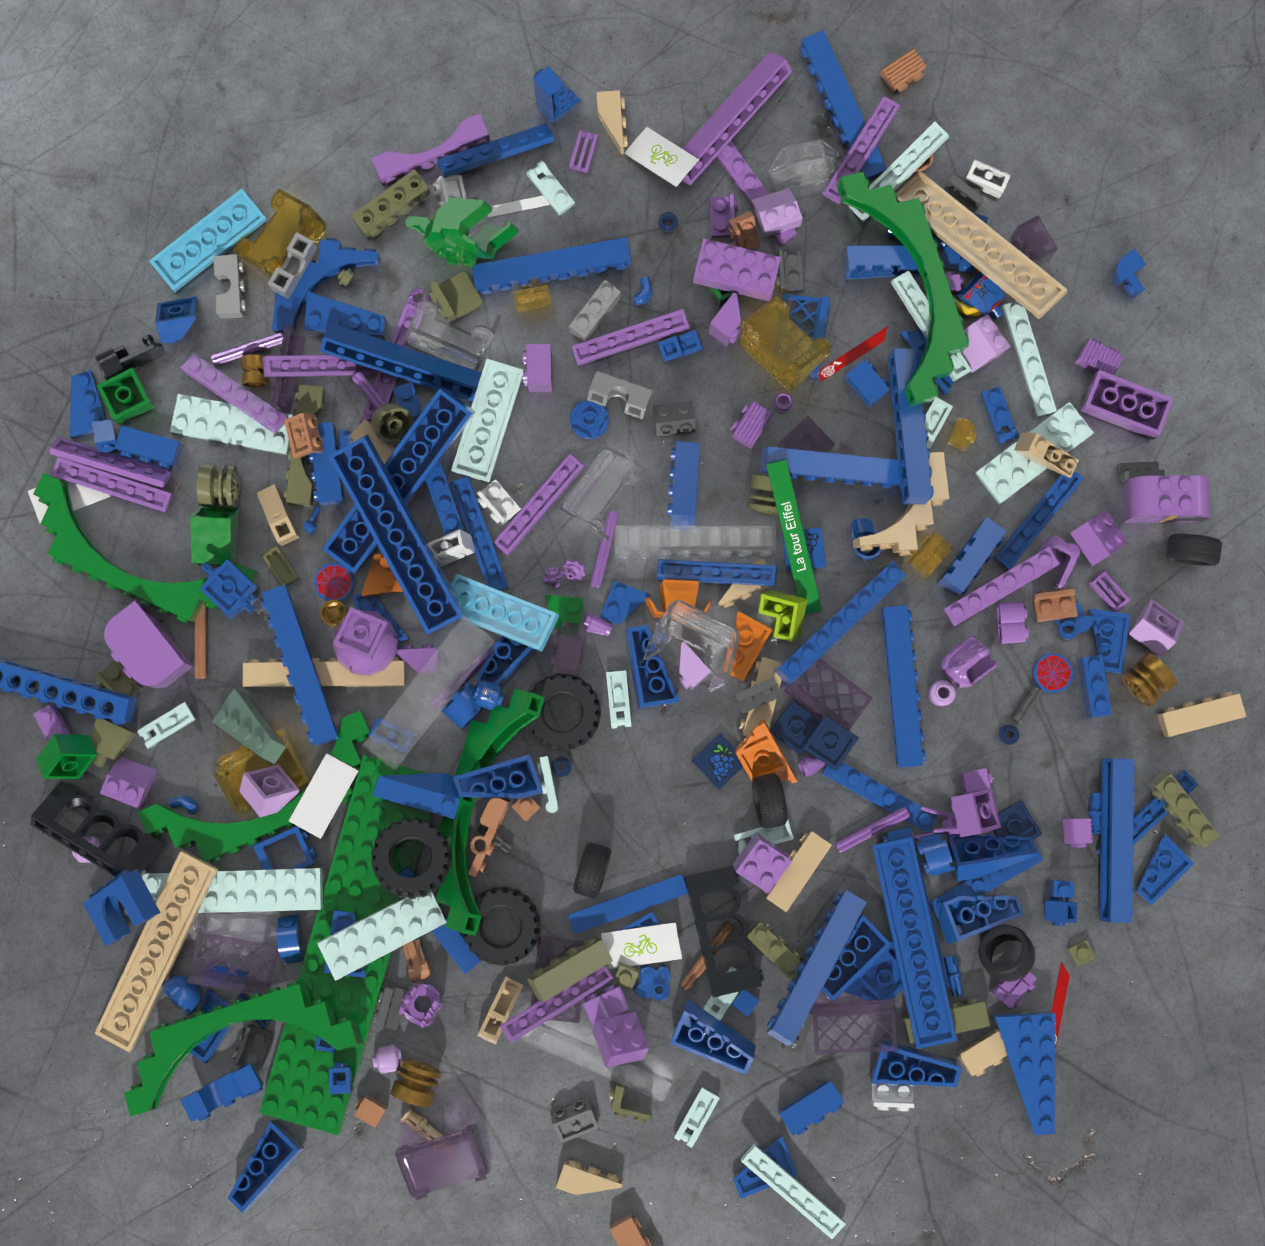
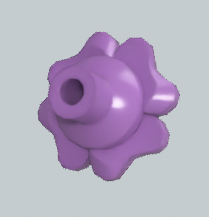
M567 560L566 564L563 565L568 579L581 580L586 575L584 565L578 560Z
M553 566L546 569L542 580L545 583H552L553 587L556 588L561 585L559 580L566 573L563 569Z

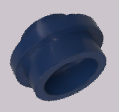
M671 212L663 213L658 221L659 227L665 232L674 231L678 225L676 215ZM670 220L672 224L668 226L664 222Z
M1005 725L999 731V738L1004 744L1012 745L1018 741L1019 731L1013 725ZM1007 731L1013 733L1012 738L1006 736Z
M558 757L552 762L551 768L556 776L565 777L571 772L572 765L567 758ZM564 763L565 769L563 771L558 770V764Z

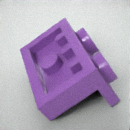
M730 193L729 197L709 198L711 238L730 237L728 229L731 228L729 220L735 218V211H738L737 199H734L733 193Z

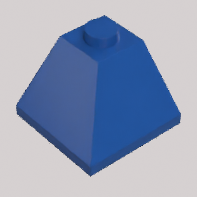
M196 296L157 303L155 324L161 343H175L178 340H182L196 320Z

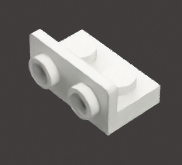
M453 175L447 178L439 176L433 183V194L436 196L438 203L437 210L448 202L449 197L467 199L461 175Z
M496 479L482 491L479 490L477 492L479 497L477 501L484 509L488 507L491 510L490 516L497 524L501 522L504 526L521 510Z
M872 1084L871 1104L877 1110H889V1107H897L898 1111H909V1108H914L913 1085Z

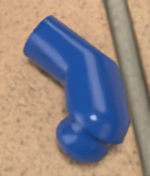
M649 277L640 279L642 290L638 295L634 296L636 305H644L652 297L653 293Z
M188 795L169 799L171 809L182 806L188 810L189 814H195L199 810L197 801Z

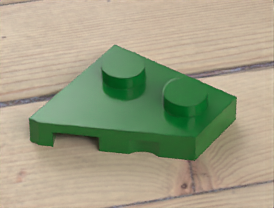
M545 594L549 610L559 615L555 624L559 637L579 638L583 598Z

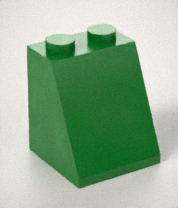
M199 506L190 516L191 563H197L199 566H202L205 562H208L209 565L217 564L220 567L227 559L232 563L236 558L239 508Z

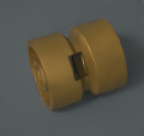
M254 354L241 357V368L244 370L242 373V386L255 388L268 385V377H264V355Z
M329 600L321 607L320 616L327 625L336 628L347 615L349 609L340 601Z

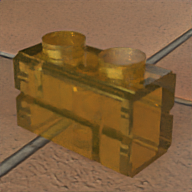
M936 532L932 535L927 534L920 542L923 544L920 550H914L908 557L910 559L908 566L924 579L931 575L953 548L949 542Z

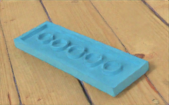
M241 188L149 260V262L170 288L176 292L214 262L213 256L224 255L266 222L267 219Z
M459 574L455 575L451 583V587L465 611L463 617L459 619L540 652L543 651L559 617L557 613Z

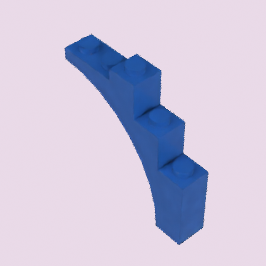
M335 238L320 240L318 263L314 260L309 262L290 299L275 292L273 332L283 331L285 335L295 336L298 319L307 302V291L314 293L324 282L334 275L341 273L343 269L348 270L349 267L355 268L365 265H380L381 257L379 252H376L374 249L358 251L353 247L342 249L340 241Z

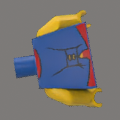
M974 267L978 274L955 296L957 298V311L973 317L990 314L994 319H997L1003 314V310L998 305L1004 299L1003 289Z

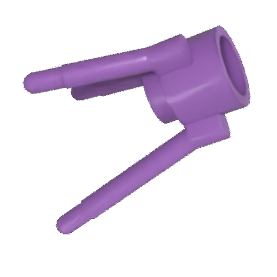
M921 806V810L945 817L946 820H943L942 828H936L932 833L913 836L914 840L938 832H943L944 835L959 834L954 814Z

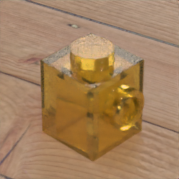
M958 419L946 444L965 451L969 444H973L976 439L977 433L975 429L977 426L972 425L973 422L968 419Z

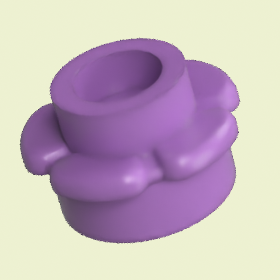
M779 393L776 395L773 405L779 412H786V410L792 408V397L789 394Z

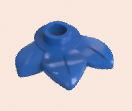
M1075 602L1078 613L1077 617L1054 620L1059 626V635L1064 639L1070 640L1075 638L1078 633L1087 632L1094 622L1093 616H1083V610L1079 602ZM1071 627L1072 632L1066 633L1065 628Z
M664 964L657 971L650 966H641L639 971L641 982L633 986L634 992L644 999L651 997L657 1001L667 999L670 994L668 983L671 974L669 969ZM658 987L663 988V992L661 994H657L656 989Z

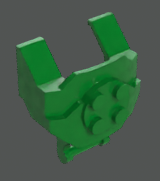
M449 197L448 202L436 211L432 220L428 217L409 216L405 221L408 228L414 229L421 234L423 243L432 252L436 253L437 257L446 259V263L449 265L457 266L458 263H461L471 268L475 267V262L478 258H495L497 250L519 233V229L515 225L507 222L505 227L483 225V229L469 238L470 229L490 214L493 209L484 200Z

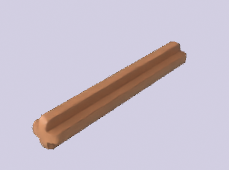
M204 603L195 620V678L197 679L206 678L207 606Z
M726 921L710 942L711 947L724 944L735 929V926ZM719 950L712 951L713 958ZM703 955L699 957L680 984L686 991L691 990L706 969Z

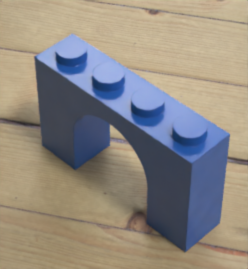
M138 869L132 872L125 870L119 873L117 877L108 881V884L101 886L97 891L88 895L90 899L83 903L105 947L131 933L120 912L118 900L124 906L134 927L151 920L161 913Z

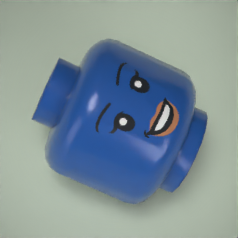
M486 680L477 683L472 694L475 704L488 710H493L496 705L500 706L504 697L501 694V687Z

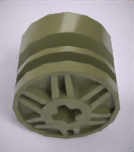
M201 464L197 474V499L199 505L214 507L218 498L221 507H225L227 504L229 507H235L240 492L237 466L230 465L227 468L226 465H222L218 474L216 465Z
M751 474L750 487L757 489L758 494H749L748 498L757 499V503L748 502L747 508L760 513L777 515L769 476Z

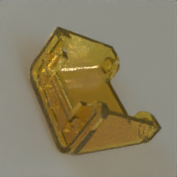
M278 189L271 199V207L275 214L255 241L251 242L248 239H243L233 250L238 257L269 278L272 277L277 267L281 268L285 263L288 255L287 248L296 232L317 244L326 230L325 221L310 205L281 189Z
M776 296L742 321L740 343L786 389L793 391L830 354L832 346L828 340L818 337L815 341L812 340L789 318V305Z
M287 728L275 731L286 746L275 764L260 757L245 745L220 756L214 761V777L235 815L246 813L252 809L251 805L239 792L244 773L279 764L298 788L310 781L306 768Z

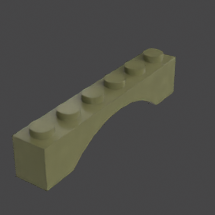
M299 385V390H296L295 393L297 410L294 409L293 416L300 413H312L317 418L324 411L326 398L324 387ZM289 448L288 460H291L290 468L286 470L288 488H284V499H286L289 505L313 507L315 487L307 474L304 456L293 458L291 448Z

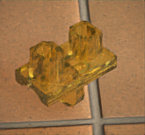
M548 285L513 292L517 313L552 305Z

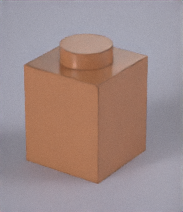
M531 796L520 798L512 806L525 821L529 820L541 808Z
M366 1095L364 1099L360 1097L354 1109L357 1111L354 1116L376 1128L388 1107L371 1096Z

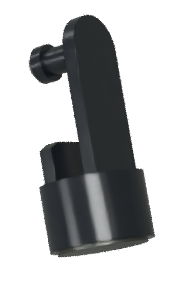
M145 335L142 341L147 345L146 348L129 355L125 346L122 345L95 355V360L105 380H108L130 368L135 369L160 357L164 353L163 345L160 343L155 344L152 335Z

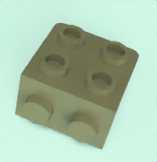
M464 271L440 284H437L436 280L429 283L431 290L428 293L433 302L437 300L440 305L437 308L443 319L447 318L449 323L479 308L483 304L467 273Z
M616 1080L615 1086L611 1085L609 1092L611 1111H614V1115L620 1117L631 1115L635 1116V1120L646 1122L647 1119L651 1120L652 1111L650 1109L621 1103L625 1088L624 1082Z

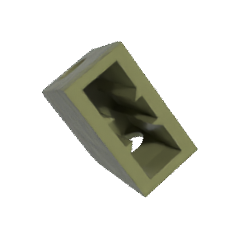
M96 718L91 739L97 756L92 763L104 767L108 758L118 760L137 733L114 724L107 719Z

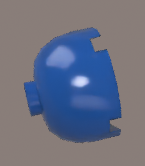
M177 975L167 980L161 986L162 989H167L165 994L179 1009L182 1007L186 1010L183 1012L186 1016H189L201 1001V993L198 989L201 985L193 977L189 979L186 976Z

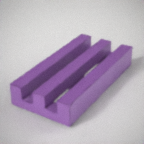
M579 130L569 169L588 173L598 140L597 134L592 135L590 132L585 133ZM582 137H584V144L582 147L578 164L576 166L574 164L576 161ZM589 139H591L593 141L588 154L585 168H583L581 166L583 163Z
M1105 570L1088 583L1113 612H1118L1131 601ZM1102 577H1104L1107 580V582L1114 588V590L1121 596V598L1124 600L1123 602H1121L1118 599V597L1111 591V589L1104 583V581L1101 579ZM1096 582H1098L1101 585V587L1108 593V595L1115 601V603L1118 605L1117 607L1101 590V588L1096 584Z

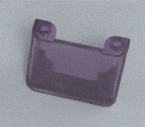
M477 1123L466 1126L467 1128L462 1129L461 1132L459 1129L451 1134L418 1144L414 1143L411 1147L406 1144L396 1149L395 1156L410 1197H415L416 1200L427 1197V1193L472 1179L477 1182L487 1178L486 1174L490 1172Z

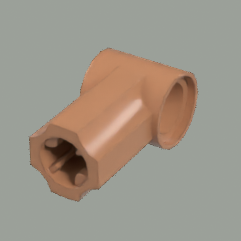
M416 939L403 945L411 982L432 977L431 968L428 960L425 959L420 940Z

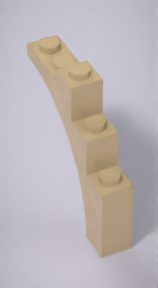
M944 452L930 453L928 459L929 467L932 469L930 480L931 486L934 488L933 497L925 505L909 504L904 513L885 530L874 535L854 539L853 548H861V551L873 550V547L879 546L880 550L892 548V553H899V556L911 555L912 551L918 549L916 531L927 530L928 526L934 524L932 506L943 505L944 501L950 499Z

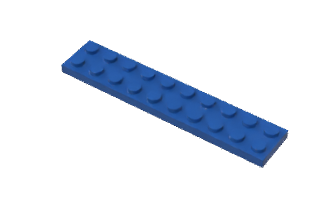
M913 837L872 845L915 1047L920 1049L957 1041Z

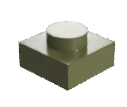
M1087 940L1067 948L1076 967L1096 959Z
M621 962L613 983L632 990L640 970Z

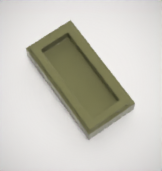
M278 545L260 555L281 586H289L300 578Z

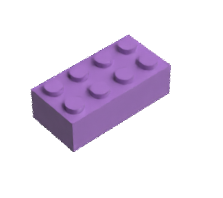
M703 238L693 283L770 301L781 257Z
M1098 370L1092 377L1080 411L1148 438L1155 439L1161 434L1174 398Z

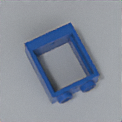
M296 826L254 845V850L263 870H275L266 846L292 834H296L307 861L289 869H304L317 863L315 859L318 857L314 847H310L307 841L310 839L308 832Z

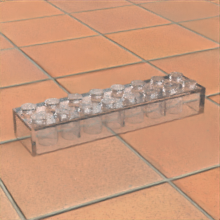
M615 526V555H619V558L622 559L631 558V555H639L641 559L651 558V555H659L661 559H668L671 555H678V558L688 559L691 555H698L700 559H708L711 555H718L720 559H728L731 555H738L740 559H748L751 555H758L760 559H768L776 551V526Z
M463 616L362 747L395 771L495 640Z

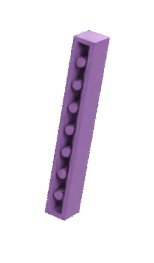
M769 51L682 148L699 159L682 179L683 182L691 185L792 73L785 58Z

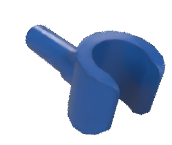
M318 506L315 507L311 517L304 523V530L310 535L317 529L313 522L320 510Z

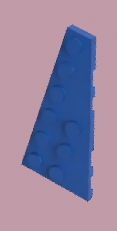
M1039 1012L993 1015L1014 1079L1017 1082L1019 1094L1023 1100L1032 1132L1035 1135L1055 1134V1013Z

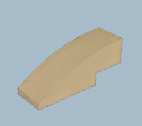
M505 977L477 1035L478 1037L496 1045L502 1033L500 1025L508 1020L524 986L523 984Z

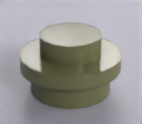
M350 267L348 270L343 269L337 277L340 280L338 284L347 286L355 274L351 271Z

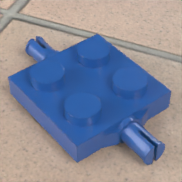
M227 559L216 569L211 567L208 562L201 566V569L209 576L200 590L227 616L231 617L241 607L248 611L249 614L256 610V607L248 600L258 587L230 560Z

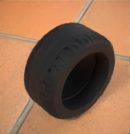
M1172 534L1168 538L1166 557L1168 560L1177 563L1216 566L1220 562L1222 542L1217 538L1203 535Z
M775 773L754 777L752 780V790L760 825L766 829L785 825L788 820L787 805L779 776Z
M593 842L586 845L573 886L576 894L592 899L598 897L612 853L609 847Z
M1001 925L989 930L982 938L978 950L980 962L986 971L995 979L1004 982L1016 981L1024 977L1025 974L1027 975L1035 961L1033 943L1023 930L1012 925ZM1009 940L1018 941L1022 944L1021 954L1014 963L1008 966H996L993 964L992 956L998 945Z

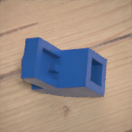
M1136 249L1124 255L1115 265L1112 273L1114 285L1117 287L1123 283L1124 290L1127 294L1132 295L1133 298L1145 290L1135 276L1146 265Z
M298 914L279 917L276 938L283 965L303 962V943L300 937V919Z

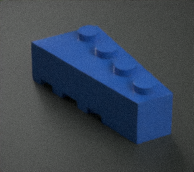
M847 246L843 255L845 280L900 276L907 271L911 275L920 274L915 261L904 246Z
M688 998L670 1041L672 1045L743 1074H747L754 1059L756 1045Z

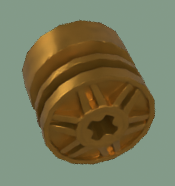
M1147 653L1137 662L1139 669L1131 667L1129 673L1126 672L1122 675V680L1132 695L1148 707H1152L1155 704V700L1161 699L1159 690L1163 693H1168L1177 685V680L1169 668L1150 653Z
M402 1059L400 1066L405 1069H398L397 1073L405 1078V1080H395L390 1094L409 1104L426 1108L431 1107L435 1093L427 1087H437L439 1082L433 1078L440 1079L442 1072L432 1067V1065L419 1060Z

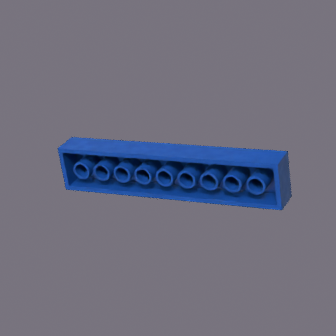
M444 387L437 391L385 462V466L406 505H408L475 414L473 409ZM356 505L353 506L322 549L354 574L361 569L377 547V543Z
M367 434L328 455L426 634L428 635L463 617L465 611L369 435Z

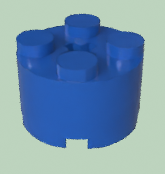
M467 682L461 688L462 693L458 690L451 697V704L448 702L441 710L461 730L483 709V707L476 705L474 698H472L475 687L470 682Z
M943 832L919 838L920 842L916 843L920 855H925L926 862H923L926 874H931V877L955 870L954 866L950 867L949 865L953 861L946 839L941 840L940 836L944 835Z

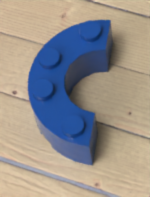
M251 1062L249 1065L245 1064L208 1083L203 1088L192 1092L180 1101L190 1121L193 1122L199 1119L201 1122L211 1116L210 1112L224 1105L226 1108L235 1103V1098L241 1096L243 1099L251 1094L254 1095L262 1091L264 1083L254 1063Z

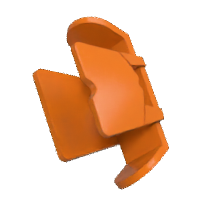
M686 580L662 581V584L659 585L662 612L657 611L649 597L645 598V603L653 618L685 620L702 619L712 601H708L701 613H694L699 582Z

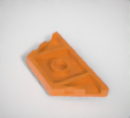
M383 554L374 555L362 591V598L403 592Z
M762 719L735 749L736 755L751 781L756 776L775 773L779 776L780 780H791V783H796L797 777L765 720Z

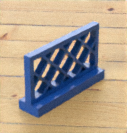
M783 294L771 369L773 372L806 375L819 379L831 306L830 297L822 296V298ZM787 300H794L799 306L790 312L786 307ZM810 302L818 303L817 310L811 314L804 308ZM802 309L807 317L798 323L793 315ZM791 317L796 325L787 331L783 324L784 321ZM810 319L814 324V329L806 333L801 325ZM799 328L804 336L795 342L790 334ZM788 336L793 344L784 350L780 343L781 340ZM807 338L811 343V348L803 352L798 344ZM796 347L802 355L792 361L787 353ZM785 355L790 364L786 367H777L778 359ZM804 357L808 362L807 370L798 369L795 363Z

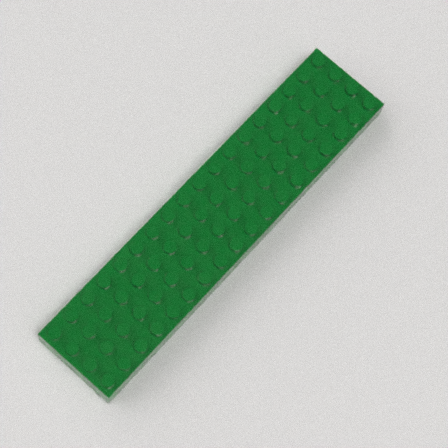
M363 755L324 888L323 909L317 912L298 977L299 984H307L311 1002L319 999H324V1002L332 1001L336 1020L349 1017L350 1020L357 1019L363 1044L345 1050H336V1053L316 1050V1034L297 1025L285 1022L259 1113L334 1135H339L342 1132L353 1091L351 1093L329 1094V1068L333 1067L336 1062H347V1066H352V1086L354 1090L375 1011L378 1007L379 995L384 986L393 951L365 965L366 978L346 975L335 981L332 973H324L326 961L317 942L330 936L334 910L355 913L356 922L402 899L388 892L374 874L371 863V852L375 846L374 842L377 837H380L381 831L384 828L390 827V823L394 821L397 823L403 818H408V820L420 818L421 821L431 822L433 813L375 797L373 792L378 776L430 773ZM407 840L399 844L392 856L394 869L399 873L407 866L416 875L424 843L418 840ZM339 1073V1079L345 1080V1075Z

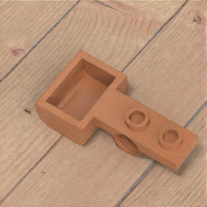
M493 798L487 803L480 823L489 828L485 836H477L471 841V850L477 855L470 868L469 875L477 877L478 873L482 875L487 864L484 863L486 855L490 856L495 845L492 842L503 821L510 801L503 798ZM478 839H482L486 843L483 851H479L475 847V842Z

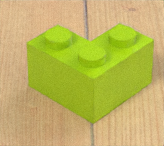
M768 590L761 594L758 613L777 618L774 631L775 638L793 642L800 638L802 634L807 599L775 590Z

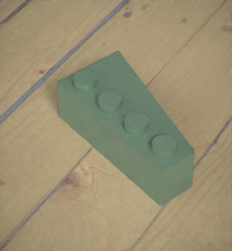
M234 688L212 722L254 753L275 764L286 746L276 732L270 728L268 721L260 714L258 707L252 703L250 696Z

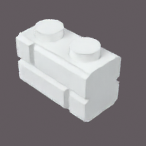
M974 159L965 180L967 185L1000 198L1011 175Z
M461 529L428 543L440 567L475 552L471 535Z

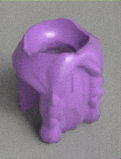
M1051 535L1042 543L1038 553L1051 546L1053 550H1057L1066 556L1053 584L1057 588H1062L1074 569L1080 554V547L1073 543L1064 542L1061 537Z
M974 635L969 636L964 642L956 645L941 662V668L945 670L946 677L958 689L972 687L979 679H982L984 675H988L989 671L994 670L998 665L997 662L991 660L988 647L983 646V643L977 641L978 639Z
M423 983L412 985L403 996V1002L399 1006L398 1013L400 1015L404 1013L410 1022L423 1028L430 1026L434 1022L437 1011L443 1006V1001L435 987ZM423 995L430 1000L431 1005L427 1011L420 1012L415 1008L414 1002L418 996Z

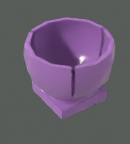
M351 607L347 615L336 627L333 640V649L338 662L351 673L367 676L385 670L395 658L398 645V637L392 623L377 612L359 611Z

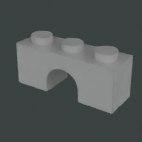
M297 232L295 233L287 248L288 255L285 263L281 268L277 267L268 282V286L272 291L290 299L317 250L314 241Z
M237 254L213 256L214 276L218 281L227 280L231 282L228 292L216 295L217 315L220 319L244 317L247 304L246 300L243 299V292L246 291L245 281L242 280V272L245 270L243 260L241 261Z
M605 280L569 325L570 333L582 342L588 341L597 329V325L607 312L610 313L620 300L621 291Z
M596 371L589 388L587 400L606 407L610 398L620 397L626 402L624 413L643 420L653 390L630 383L625 379L613 377L608 373Z

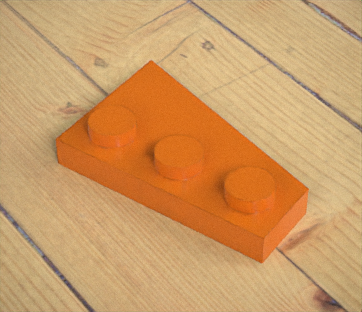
M737 611L726 673L744 683L773 630Z

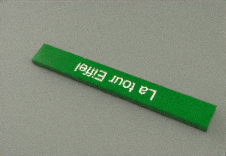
M784 458L766 463L797 596L807 599L805 615L821 611L820 599L787 461Z

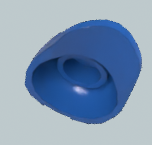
M859 518L851 523L852 547L854 539L878 533L870 519ZM879 546L873 547V550L861 551V548H853L856 555L864 560L873 559L882 551Z

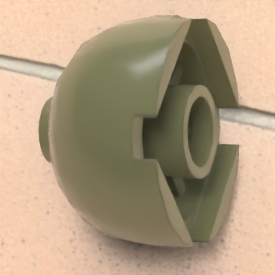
M396 403L383 404L377 408L372 417V429L376 436L386 444L400 443L413 426L411 414L407 409Z

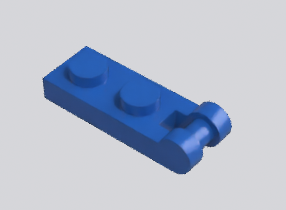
M1001 387L981 392L980 395L998 443L1002 444L1008 439L1014 440L1019 438ZM1007 426L1008 431L1003 433L1001 428Z

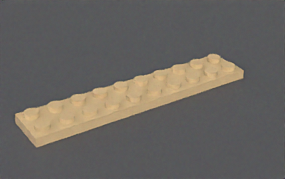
M922 172L916 174L896 193L897 203L920 198L921 203L925 207V216L927 222L931 225L932 232L1038 319L1067 294L1068 289Z
M184 850L180 851L156 902L161 913L147 921L94 1034L129 1053L133 1051L162 990L161 986L165 983L218 868Z

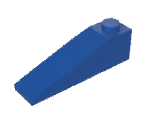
M530 754L453 777L459 797L526 798L543 793Z
M445 773L378 776L373 792L375 797L455 819L460 801L453 781L454 776Z
M960 834L947 835L949 851L953 861L952 866L955 867L954 873L957 882L976 879L1038 855L1032 837L1007 835L1005 838L993 837V834L960 837Z
M958 896L941 903L939 925L948 944L963 940L1025 914L1018 896Z

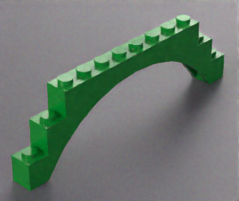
M863 172L843 176L836 184L842 203L867 213L886 226L902 242L915 261L923 279L929 303L927 342L919 366L904 387V391L910 407L930 402L938 396V387L933 380L947 377L954 371V364L949 355L963 352L968 348L969 337L964 332L963 320L956 308V299L951 294L950 281L945 276L944 263L939 258L937 252L938 245L933 240L932 228L925 216V207L921 203L920 198L897 203V194L893 191L891 185L869 190V181L865 178Z
M45 473L42 474L33 495L39 497V502L48 505L40 525L46 527V532L56 536L47 553L54 557L52 561L60 565L67 563L71 565V570L80 574L84 571L88 573L87 577L99 582L101 579L106 582L105 586L116 590L118 587L124 590L122 594L134 598L137 596L142 598L140 602L150 607L152 604L159 606L158 611L167 615L170 612L177 615L176 619L187 623L188 620L195 622L203 603L214 610L218 607L200 590L208 577L191 582H156L133 576L112 564L94 547L83 532L73 510L68 484ZM239 563L235 564L243 574L256 584L261 573Z
M514 689L509 708L496 705L490 712L487 724L471 720L455 776L491 766L505 744L519 730L540 716L545 697ZM460 797L455 819L443 816L440 826L441 833L447 839L450 848L451 863L450 872L447 874L443 885L441 884L439 887L436 902L451 907L445 927L460 933L476 936L482 915L472 894L467 866L468 828L476 797Z
M360 710L342 718L338 732L340 738L336 739L335 746L330 754L332 757L356 770L360 769L359 765H361L362 758L354 741L360 743L369 739L368 735L371 731L363 711ZM350 785L341 804L350 801L353 793L352 785ZM306 789L277 813L249 821L235 823L205 822L186 817L162 804H154L139 811L138 814L147 834L158 836L165 833V828H167L175 848L182 847L185 850L194 846L195 841L205 862L211 861L212 864L223 859V854L229 852L232 855L241 851L240 847L245 844L252 846L260 842L259 838L266 835L269 838L278 834L277 830L282 827L289 829L295 826V824L289 822V819Z
M299 981L287 983V988L281 990L280 987L269 989L266 995L261 996V993L249 996V1000L244 1002L242 999L230 1002L231 1006L225 1008L224 1005L211 1008L212 1012L207 1014L205 1011L193 1014L194 1018L188 1020L187 1017L174 1020L175 1024L170 1026L168 1023L156 1026L157 1030L149 1032L154 1053L143 1056L144 1060L137 1062L142 1083L133 1085L130 1091L124 1092L129 1115L131 1117L156 1110L168 1081L181 1061L203 1040L235 1023L249 1020H276L294 1024L316 1034L339 1051L363 1044L357 1019L350 1020L349 1017L336 1020L332 1001L324 1002V999H319L311 1002L307 984H299Z

